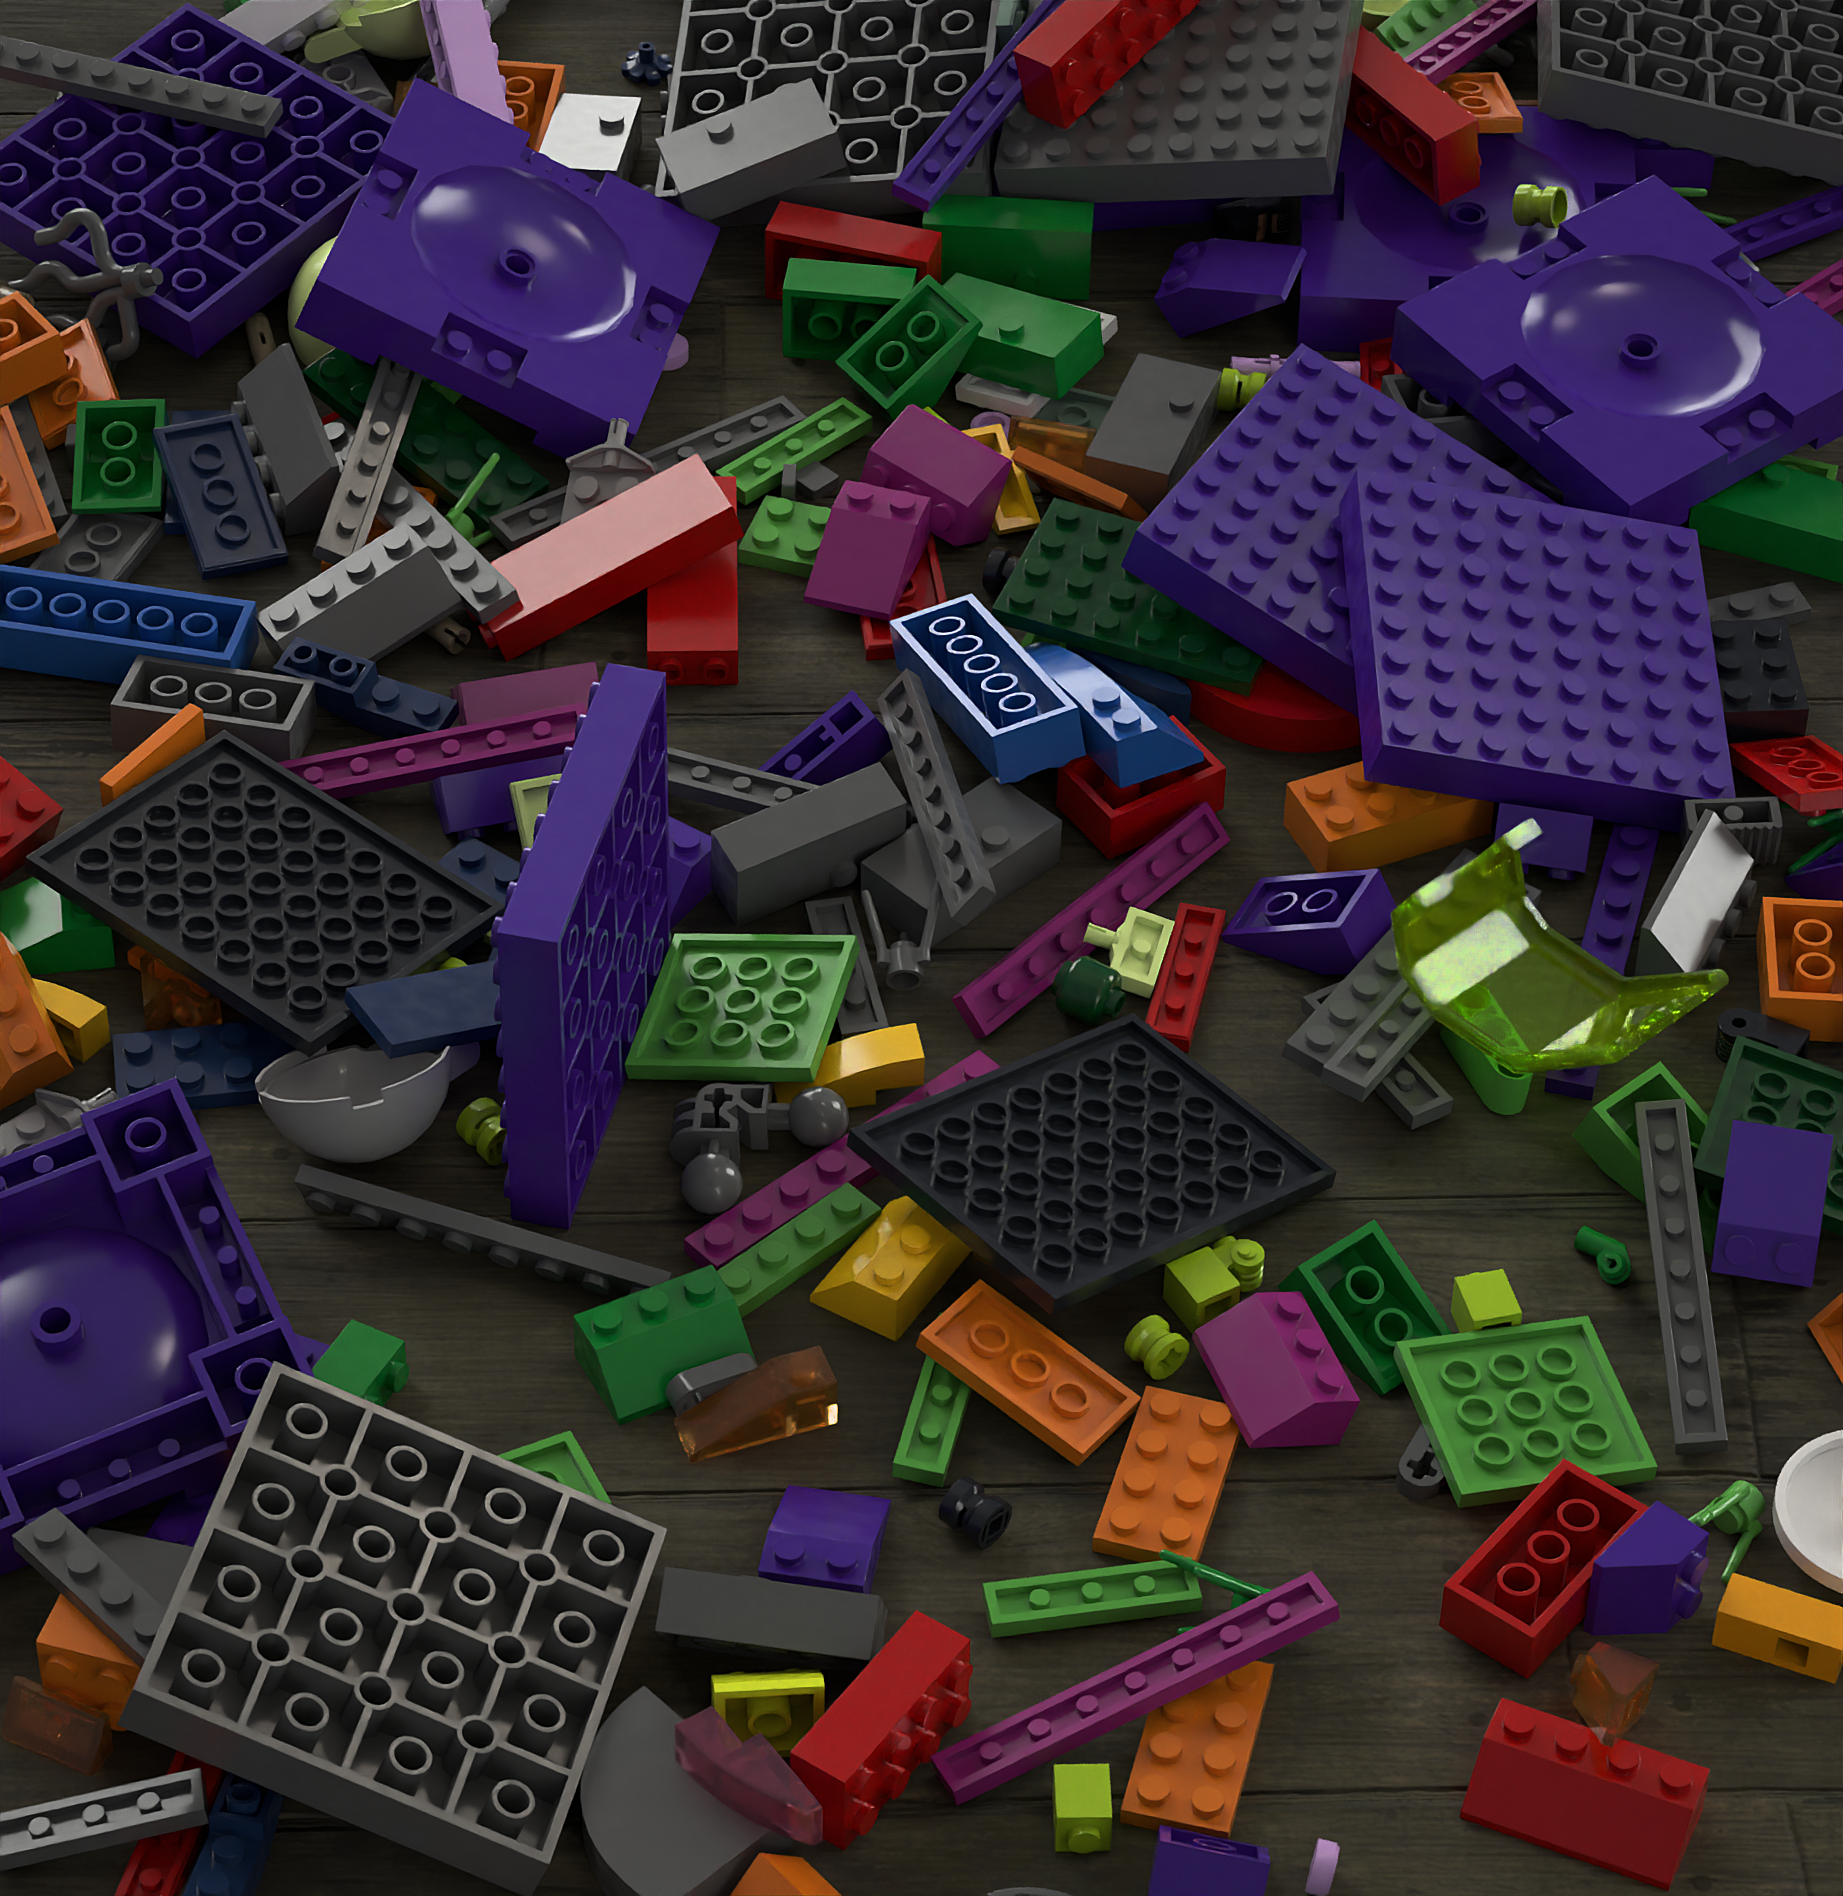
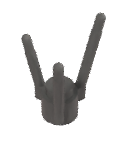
M938 878L935 879L933 892L931 893L919 948L915 943L909 941L908 933L903 931L899 935V941L893 943L887 949L871 894L868 890H864L861 893L865 913L877 950V966L885 969L886 984L894 990H915L924 982L923 967L931 963L930 948L942 898V890Z

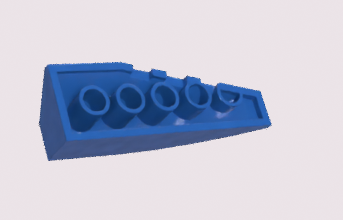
M1042 641L1022 647L1078 706L1085 752L1120 789L1204 761V753L1162 710L1132 694L1079 655L1060 646Z

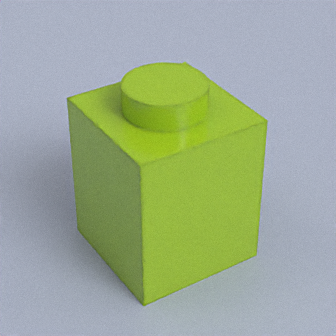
M1503 1269L1455 1277L1451 1314L1460 1333L1521 1325L1522 1311Z
M1054 1764L1052 1805L1055 1852L1074 1851L1076 1853H1090L1093 1851H1110L1112 1804L1109 1764Z

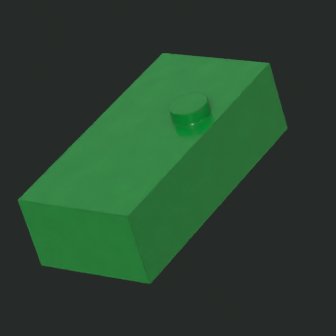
M943 194L928 213L924 212L922 229L942 232L941 285L946 283L957 272L1041 297L1089 301L1094 202Z
M957 272L942 285L983 323V327L956 371L1058 401L1104 357L1100 313Z
M1771 463L1691 507L1688 528L1697 530L1700 545L1843 584V482L1787 468L1781 464Z

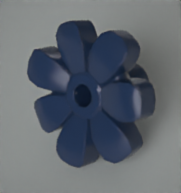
M642 42L638 46L639 52L633 50L627 53V62L621 64V74L629 77V80L636 83H641L646 78L648 86L659 85L660 77L666 78L668 74L672 73L671 58L668 55L657 56L652 42Z

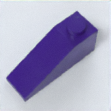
M851 690L757 770L822 786L875 764L893 747L885 727L859 696Z

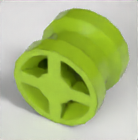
M1155 1314L1144 1318L1133 1327L1126 1338L1124 1350L1132 1360L1144 1363V1370L1150 1377L1161 1380L1172 1375L1182 1365L1189 1352V1343L1181 1334L1171 1333L1167 1321Z

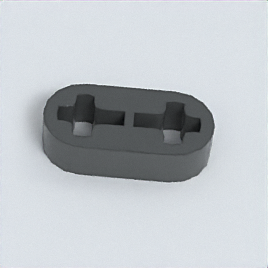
M738 1353L679 1373L666 1386L665 1395L675 1414L680 1419L694 1420L753 1399L764 1387L765 1378L751 1355Z
M1422 1423L1400 1459L1396 1477V1485L1400 1493L1416 1501H1426L1436 1497L1447 1481ZM1423 1466L1430 1468L1429 1475H1425L1421 1480L1413 1477L1419 1474Z

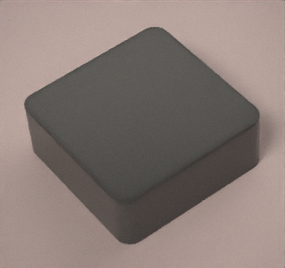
M76 424L67 425L65 448L69 471H74Z
M817 461L797 471V490L813 501L819 500L838 488V475Z
M784 464L782 498L796 501L797 464Z

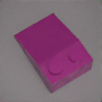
M846 480L831 508L804 594V603L890 621L930 540V497Z

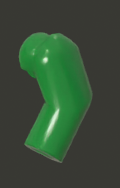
M1585 1225L1579 1230L1574 1241V1248L1596 1258L1599 1274L1607 1283L1618 1284L1625 1281L1632 1270L1626 1245Z

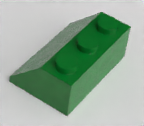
M712 1264L573 1315L575 1358L618 1425L670 1407L671 1405L665 1395L666 1386L681 1372L738 1353H746L754 1358L735 1298Z

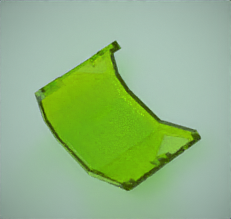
M1532 817L1504 834L1478 857L1446 877L1445 874H1442L1414 892L1390 913L1399 974L1431 1017L1514 1074L1617 1063L1728 984V976L1722 969L1624 977L1549 927L1526 895L1520 851L1543 833Z

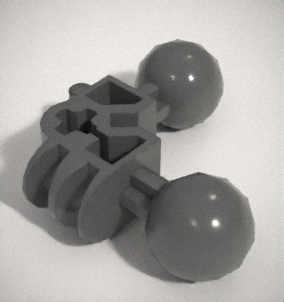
M758 1081L756 1085L710 1084L703 1087L698 1092L696 1098H688L679 1102L674 1108V1122L671 1128L672 1138L669 1144V1151L678 1163L685 1165L680 1178V1189L685 1202L694 1210L710 1216L726 1212L737 1203L743 1188L742 1175L739 1170L741 1157L740 1141L752 1150H768L771 1130H790L794 1138L802 1144L819 1149L833 1144L843 1137L850 1118L843 1097L831 1089L815 1086L802 1090L793 1098L791 1103H771L773 1097L772 1082Z

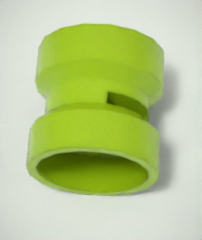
M1520 184L1517 187L1513 198L1512 213L1513 219L1518 226H1533L1535 223H1541L1545 228L1557 229L1559 228V223L1565 221L1568 211V198L1563 187L1547 186L1544 190L1532 184Z
M1224 368L1219 388L1218 410L1232 412L1236 408L1244 409L1267 383V373L1253 372L1250 375H1243L1237 369ZM1241 382H1243V383H1242V389H1241L1240 401H1238V400H1239V394H1240Z
M485 1097L473 1101L462 1111L456 1123V1132L468 1145L476 1146L478 1154L489 1165L504 1164L502 1163V1148L507 1135V1129L500 1127L502 1108L493 1099Z

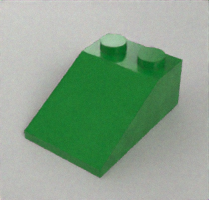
M928 274L839 357L835 363L850 385L889 422L893 423L908 405L914 404L921 409L926 407L932 409L936 405L983 327V323Z
M165 399L77 401L72 494L73 514L162 511L167 480L152 440V430L154 428L170 426Z
M32 877L0 892V931L19 951L30 975L116 967L113 929L44 883Z
M1375 1219L1296 1267L1277 1285L1281 1292L1302 1293L1335 1355L1380 1397L1404 1382L1393 1357L1396 1342L1452 1334Z

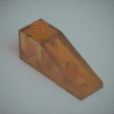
M820 1345L774 1357L674 1419V1428L690 1463L835 1424L837 1423V1380Z
M1598 1642L1587 1652V1655L1582 1653L1578 1655L1571 1673L1570 1684L1577 1686L1573 1704L1601 1744L1612 1748L1645 1714L1660 1663Z

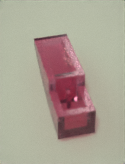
M712 1706L674 1725L675 1760L700 1786L721 1803L748 1820L782 1836L811 1846L822 1842L823 1807L761 1733L741 1742Z

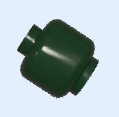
M1089 956L1078 957L1073 962L1070 960L1066 961L1056 974L1051 988L1052 995L1056 996L1058 1010L1090 1027L1102 1024L1108 1017L1115 1019L1121 1012L1126 1000V993L1121 991L1122 977L1120 973Z

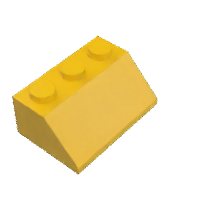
M904 1196L890 1201L884 1207L882 1213L873 1220L810 1294V1302L897 1342L970 1254L972 1249L908 1196Z

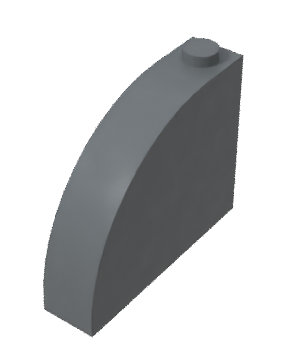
M642 1686L623 1701L597 1732L582 1771L581 1821L584 1849L590 1868L607 1896H729L759 1853L783 1855L793 1847V1814L645 1686Z

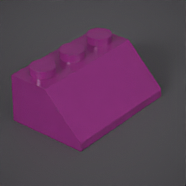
M911 404L903 410L869 449L859 482L930 497V532L956 547L988 539L1012 460L918 406Z
M596 661L460 683L450 690L451 699L458 700L460 714L457 719L460 726L581 702L584 704L587 715L590 689L594 681L599 682Z
M1301 1292L1255 1293L1195 1330L1192 1339L1249 1448L1339 1445L1360 1403V1399Z

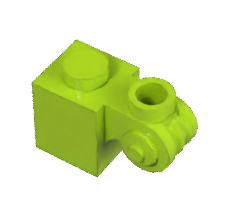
M1225 1236L1219 1239L1212 1248L1206 1246L1192 1253L1177 1257L1165 1264L1163 1299L1193 1335L1195 1330L1239 1304L1240 1291L1248 1292L1260 1286L1263 1279L1265 1251L1255 1241L1249 1239L1236 1240L1233 1236Z

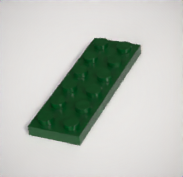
M335 348L301 372L309 391L357 429L382 355L379 354L373 366ZM423 379L421 380L394 459L397 463L454 508L491 455L498 453L500 455L499 461L462 512L483 533L489 530V517L548 493L550 482Z

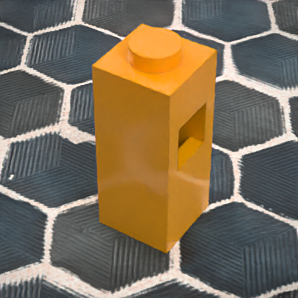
M1732 1573L1717 1610L1711 1645L1835 1684L1843 1665V1607Z

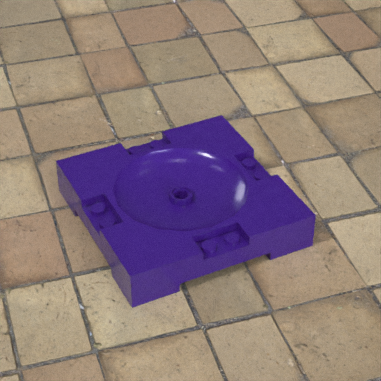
M415 77L294 327L373 366L380 354L537 431L532 442L533 444L564 459L597 445L604 444L608 438L610 420L612 418H616L617 421L618 418L628 421L629 426L624 445L629 448L636 436L668 358L667 354L683 315L691 302L721 228L609 172L606 173L602 182L599 183L584 173L575 171L543 153L534 151L525 146L530 133Z
M1517 106L1523 117L1522 133H1478V151L1481 157V166L1479 167L1480 186L1439 206L1344 125L1333 194L1299 196V246H1303L1307 254L1299 269L1297 347L1303 343L1314 351L1360 353V343L1393 337L1396 307L1493 257H1496L1505 264L1557 237L1558 228H1545L1541 223H1535L1533 226H1518L1515 223L1512 204L1517 187L1520 184L1536 185L1542 190L1547 186L1563 187L1568 198V211L1565 219L1567 220L1636 184L1633 137H1630L1625 132L1613 129H1595L1586 123L1567 118L1563 120L1554 119L1545 113L1538 112V107Z
M1652 175L1559 223L1557 237L1503 264L1496 257H1493L1396 307L1390 359L1444 406L1448 407L1458 402L1564 493L1562 506L1679 526L1687 521L1689 508L1807 443L1817 450L1843 435V325L1803 293L1798 292L1788 297L1739 258L1741 244L1656 175Z
M176 1077L80 1114L83 1126L0 1158V1576L29 1565L14 1550L12 1535L55 1507L86 1535L85 1530L179 1491L183 1490L188 1500L219 1487L273 1362L276 1361L315 1378L287 1316H284L224 1188L214 1166L212 1154Z

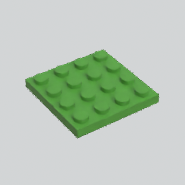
M675 933L624 1064L628 1078L814 1082L860 951L857 936Z
M1588 1316L1396 1342L1393 1357L1458 1508L1526 1499L1563 1458L1611 1486L1652 1481L1655 1479L1658 1468L1657 1463Z

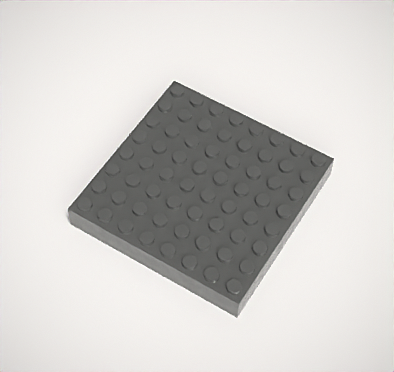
M684 0L664 136L811 78L837 131L847 163V167L708 222L718 227L769 223L780 201L860 217L924 212L891 195L892 184L1002 51L995 27L1000 0ZM999 126L943 194L992 197ZM660 156L655 196L683 209Z
M1030 0L1026 20L1043 0ZM1201 0L1188 15L1175 25L1162 40L1154 45L1137 64L1133 65L1114 83L1111 89L1106 91L1066 130L1028 113L1023 95L1005 117L994 165V173L1000 196L1007 198L1107 203L1332 195L1364 0Z
M1537 0L1538 112L1545 113L1549 117L1558 120L1567 118L1583 122L1595 129L1608 128L1625 132L1630 137L1637 139L1646 137L1663 141L1674 148L1688 147L1704 151L1706 154L1716 158L1730 157L1742 160L1754 167L1767 166L1783 170L1792 176L1801 177L1805 175L1821 179L1833 186L1843 185V0Z
M274 1361L117 1725L522 1896H532L552 1859L667 1529Z

